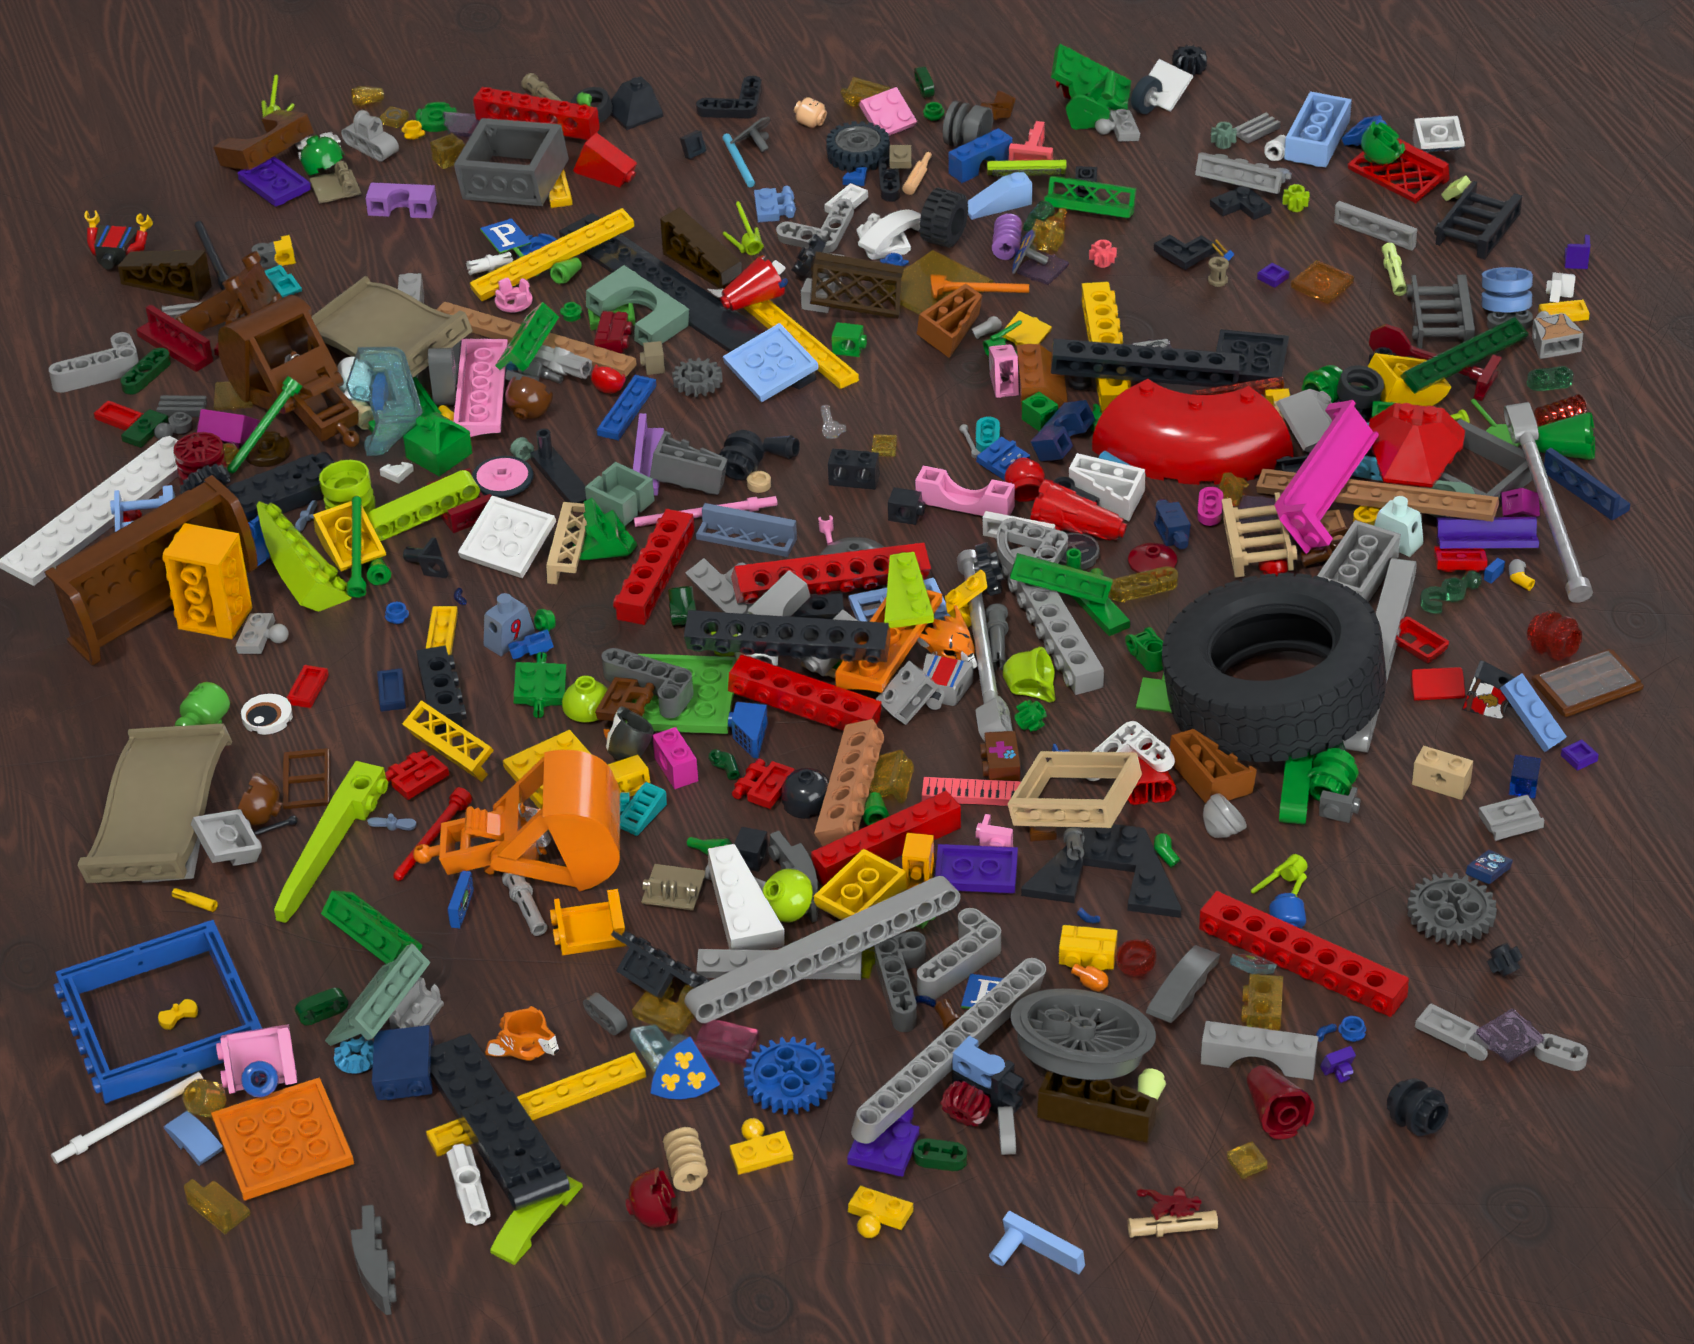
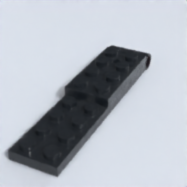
M327 452L318 453L316 456L310 454L240 482L226 486V488L239 499L247 521L251 523L258 516L257 503L259 501L268 505L269 503L275 504L281 509L283 514L307 505L312 500L317 501L324 498L319 476L325 467L335 463V461Z
M468 1033L432 1046L430 1077L505 1193L512 1208L517 1211L570 1190L567 1175L561 1168L560 1162L514 1092L507 1090L472 1035Z

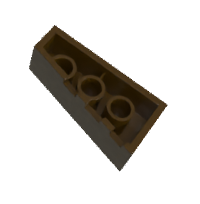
M681 207L660 218L663 255L719 289H725L742 273L741 261Z
M1048 1070L1038 1091L1037 1118L1148 1143L1155 1125L1157 1099L1125 1085L1120 1088L1114 1086L1110 1079H1080Z

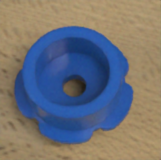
M392 602L386 607L385 619L393 624H400L404 622L405 618H408L409 611L406 610V606L402 602Z
M1348 1016L1343 1019L1338 1030L1342 1034V1038L1355 1042L1365 1037L1366 1026L1361 1018Z

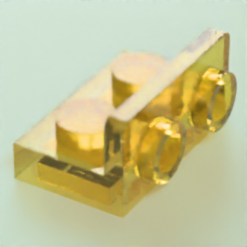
M903 750L879 755V760L874 770V778L870 784L869 794L877 792L882 797L894 794L899 803L905 802L914 772V765L911 759L907 758Z

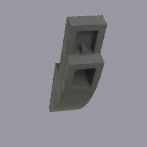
M780 831L771 833L768 852L772 860H777L781 869L799 870L810 879L813 895L811 904L805 914L812 923L816 922L818 907L814 903V895L818 892L816 872L808 852L801 843L791 847Z
M374 1205L362 1206L363 1229L351 1230L352 1246L358 1274L367 1294L375 1305L385 1315H392L391 1302L397 1301L395 1284H391L390 1280L396 1278L394 1261H389L387 1249L383 1250L382 1239H377V1234H382L383 1232L381 1216L375 1215Z

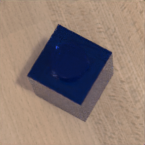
M1515 755L1509 795H1528L1529 798L1535 799L1541 758Z

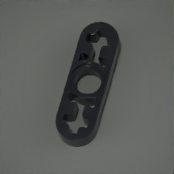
M883 157L879 160L881 198L884 201L893 202L900 198L899 169H887V167H890V157Z

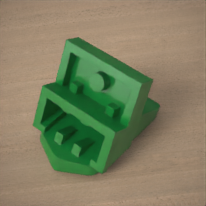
M593 497L584 501L585 512H583L587 525L585 526L586 535L580 560L630 555L637 547V542L626 531L625 525L614 510L604 514Z

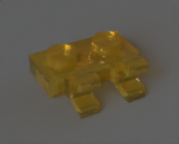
M685 985L677 1003L668 1000L674 994V989L669 988V986L662 999L646 991L632 1009L633 1017L681 1036L694 1018V1015L685 1005L687 993L694 988Z

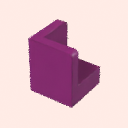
M1524 488L1502 492L1503 516L1514 517L1522 514L1533 517L1540 516L1538 493Z

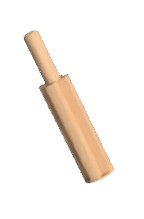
M926 152L922 161L919 160L914 166L902 188L905 194L912 195L916 191L928 170L927 163L932 156L930 152Z

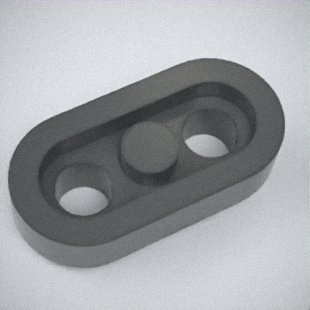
M1527 309L1518 312L1493 311L1488 314L1487 327L1491 329L1516 317L1525 330L1532 326L1533 314Z

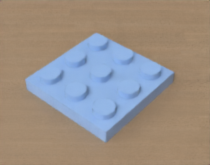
M780 323L723 356L724 363L761 403L819 369L818 362Z

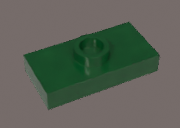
M148 409L121 434L122 441L140 448L143 447L155 435L154 430L158 424L168 423V415Z

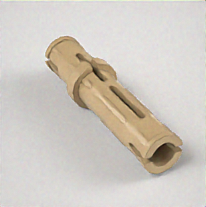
M1216 1210L1197 1212L1194 1215L1181 1216L1180 1218L1167 1215L1162 1216L1159 1220H1155L1153 1215V1217L1128 1219L1130 1238L1154 1234L1156 1237H1163L1164 1233L1218 1228Z

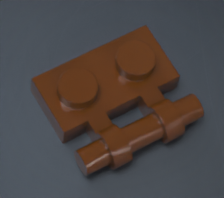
M614 677L595 711L597 719L614 721V716L621 706L642 717L645 713L644 707L651 702L654 696V684L646 683L645 687H640L637 679ZM633 699H637L636 703L631 702Z

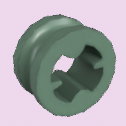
M524 437L516 439L510 447V452L515 457L524 461L528 460L530 452L534 451L533 444Z

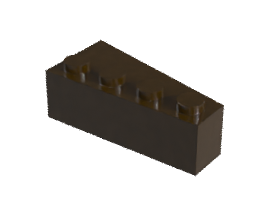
M206 250L130 251L118 265L122 285L200 301L212 286Z

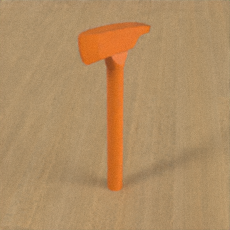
M931 275V293L934 299H937V296L942 295L943 292L955 291L965 283L977 292L1029 293V284L952 282L946 280L947 276Z

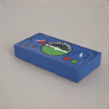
M462 871L460 873L449 903L448 915L451 928H461L474 892L472 873L470 871Z

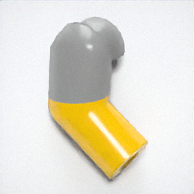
M1520 559L1511 561L1509 564L1510 580L1528 591L1531 590L1535 580L1525 575V562Z

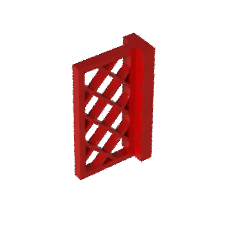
M1397 138L1400 144L1403 142L1405 145V151L1396 159L1400 163L1373 166L1372 162H1369L1364 157L1363 151L1348 163L1349 170L1414 203H1417L1437 184H1445L1449 181V163ZM1365 162H1369V163H1370V166H1365V167H1360V166H1358L1360 163H1365ZM1404 168H1412L1416 171L1405 172ZM1402 169V173L1389 174V170ZM1386 171L1387 175L1378 176L1374 172ZM1428 176L1432 180L1422 181L1421 177ZM1419 177V182L1406 183V179ZM1403 179L1404 182L1401 184H1393L1391 183V180ZM1420 188V190L1416 194H1413L1407 190Z

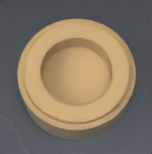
M755 471L748 475L747 487L755 493L765 492L771 487V477L766 472Z

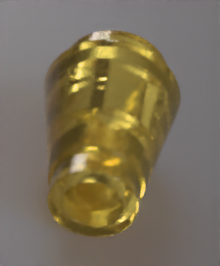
M357 86L352 88L351 97L353 104L361 107L383 100L384 93L382 87Z

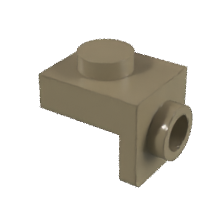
M890 145V168H911V145Z

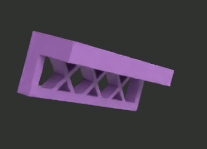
M639 414L633 470L650 477L653 453L662 437L664 428H648L646 414ZM653 479L654 496H658L660 481L657 479Z

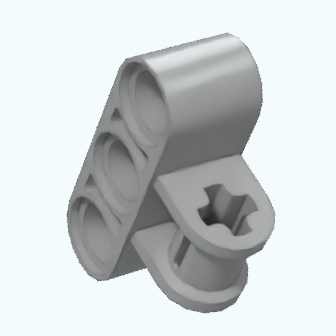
M365 110L357 112L353 123L341 132L342 138L349 146L380 162L399 150L397 140L392 135L383 131L381 119L370 116Z

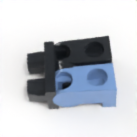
M969 1035L953 1052L952 1084L954 1081H959L961 1083L967 1082L971 1086L975 1085V1088L983 1090V1094L990 1098V1111L998 1114V1107L1012 1106L1014 1114L1023 1104V1096L1018 1093L1024 1086V1078L1014 1073L1015 1063L1009 1060L1004 1062L1000 1056L989 1055L979 1049V1041Z

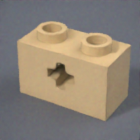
M1423 746L1414 762L1412 785L1462 800L1471 784L1473 760Z

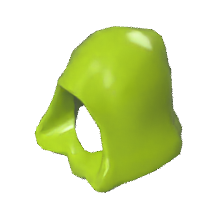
M1038 647L1031 651L1019 652L1007 660L1003 666V678L1013 694L1035 697L1049 703L1056 700L1053 686L1054 666L1045 648Z

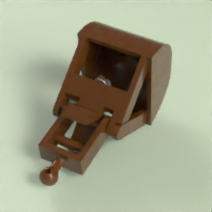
M287 295L219 329L218 351L221 364L232 387L245 405L251 403L270 409L283 391L281 389L283 381L289 376L303 387L298 394L295 393L293 397H289L279 413L286 414L293 410L321 442L340 433L343 436V443L347 447L353 448L359 444V434L356 431L349 430V428L358 424L359 410L339 389V387L344 385L343 378L338 372L339 370L312 319V308L305 301L295 295ZM322 392L331 400L334 406L328 408L321 394Z

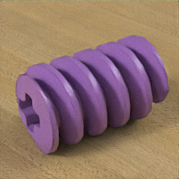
M1003 214L994 223L992 251L996 257L1002 260L1013 258L1020 249L1022 221L1018 216Z

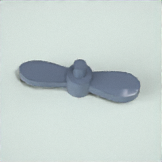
M316 500L311 501L306 511H301L300 518L295 524V528L299 532L304 530L307 521L314 519L313 512L317 506Z
M389 814L387 819L373 817L367 820L369 826L387 827L391 831L397 828L414 830L417 827L414 819H397L393 814Z

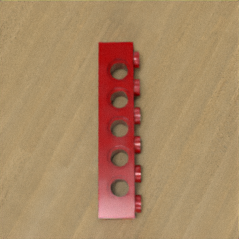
M482 87L473 98L476 120L485 118L561 124L564 136L589 140L600 129L598 109L588 105L496 90L490 87Z
M666 509L662 517L658 518L654 532L649 534L647 545L641 549L637 563L632 565L630 576L624 580L620 594H617L614 598L613 607L616 609L617 620L641 625L646 624L695 533L693 514Z
M743 654L740 655L729 672V692L843 731L845 725L873 719L877 725L880 721L882 701Z

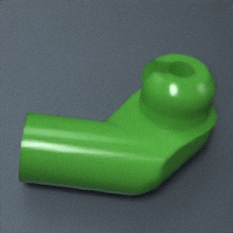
M580 92L577 96V103L579 105L591 106V95L586 92Z

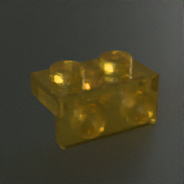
M853 77L848 89L842 88L840 92L845 103L850 106H859L861 100L891 88Z

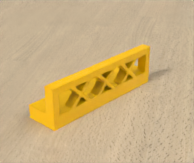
M421 700L402 725L414 737L482 782L488 773L481 766L494 751L492 747ZM424 710L429 713V721L423 723L416 722ZM446 724L447 733L436 735L435 726ZM463 735L464 744L454 747L452 738ZM481 747L484 750L474 761L470 758V749Z

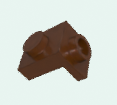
M997 91L994 102H981L980 106L992 109L993 120L1010 118L1016 98L1004 91Z

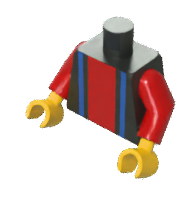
M95 210V217L89 219V212H85V219L89 224V228H87V244L91 253L97 257V262L103 268L111 269L114 265H119L130 251H144L148 236L146 229H149L153 224L152 219L148 215L145 221L141 213L137 215L136 221L140 225V229L136 227L99 225L96 228V225L100 222L97 211Z

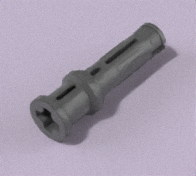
M992 604L986 609V617L989 619L987 629L990 635L994 670H997V662H999L1000 670L1003 669L1006 663L1005 635L1009 629L1006 622L1008 609L1002 604Z

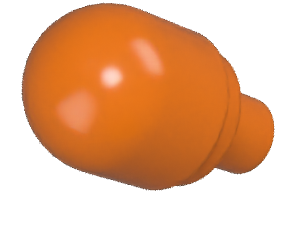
M1077 963L1072 968L1071 973L1080 977V983L1088 989L1101 992L1107 988L1109 983L1108 976L1100 969L1089 965L1084 968Z

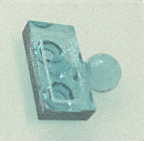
M657 1025L632 1028L629 1036L654 1073L667 1052L688 1038L683 1034H676L667 1041Z

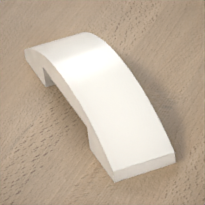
M900 210L887 215L862 236L858 246L876 254L889 247L890 238L909 228L919 231L921 214L913 210Z

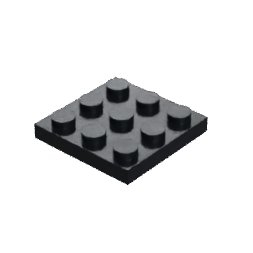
M1220 329L1216 352L1239 354L1238 381L1281 385L1289 336Z

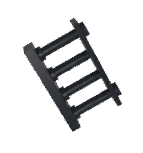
M1473 181L1468 188L1464 189L1462 196L1444 219L1436 224L1434 235H1436V245L1438 246L1441 245L1447 236L1474 244L1477 248V258L1485 260L1520 215L1523 195L1514 193L1509 200L1505 202L1477 194L1478 182ZM1476 202L1501 211L1493 213L1471 205ZM1466 213L1492 222L1486 225L1463 218ZM1458 225L1483 234L1475 236L1453 228Z

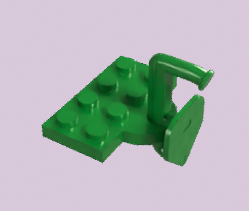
M1062 44L1055 48L1051 78L1069 87V94L1072 99L1066 105V112L1073 129L1095 128L1097 120L1109 119V108L1112 110H1127L1131 80Z

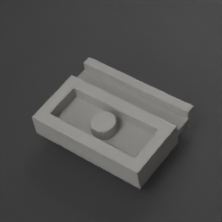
M1528 795L1479 807L1478 815L1489 832L1493 833L1495 841L1544 827V819L1539 816V811Z

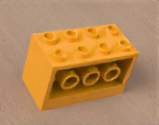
M184 523L179 532L174 535V539L169 547L165 548L162 557L166 566V578L170 585V598L173 600L174 617L177 620L178 629L233 639L253 608L239 533Z

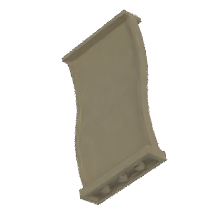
M364 276L312 316L324 343L338 348L351 357L364 359L371 368L377 371L398 375L400 380L406 383L429 366V348H452L473 331L465 312L459 310L456 314L450 315L437 311L401 290L385 284L370 282L367 276Z
M224 723L128 730L129 740L119 757L113 773L98 835L87 857H80L77 865L86 883L185 878L187 872L185 864L198 838L191 826L193 817L204 815L216 764L225 745L232 744Z

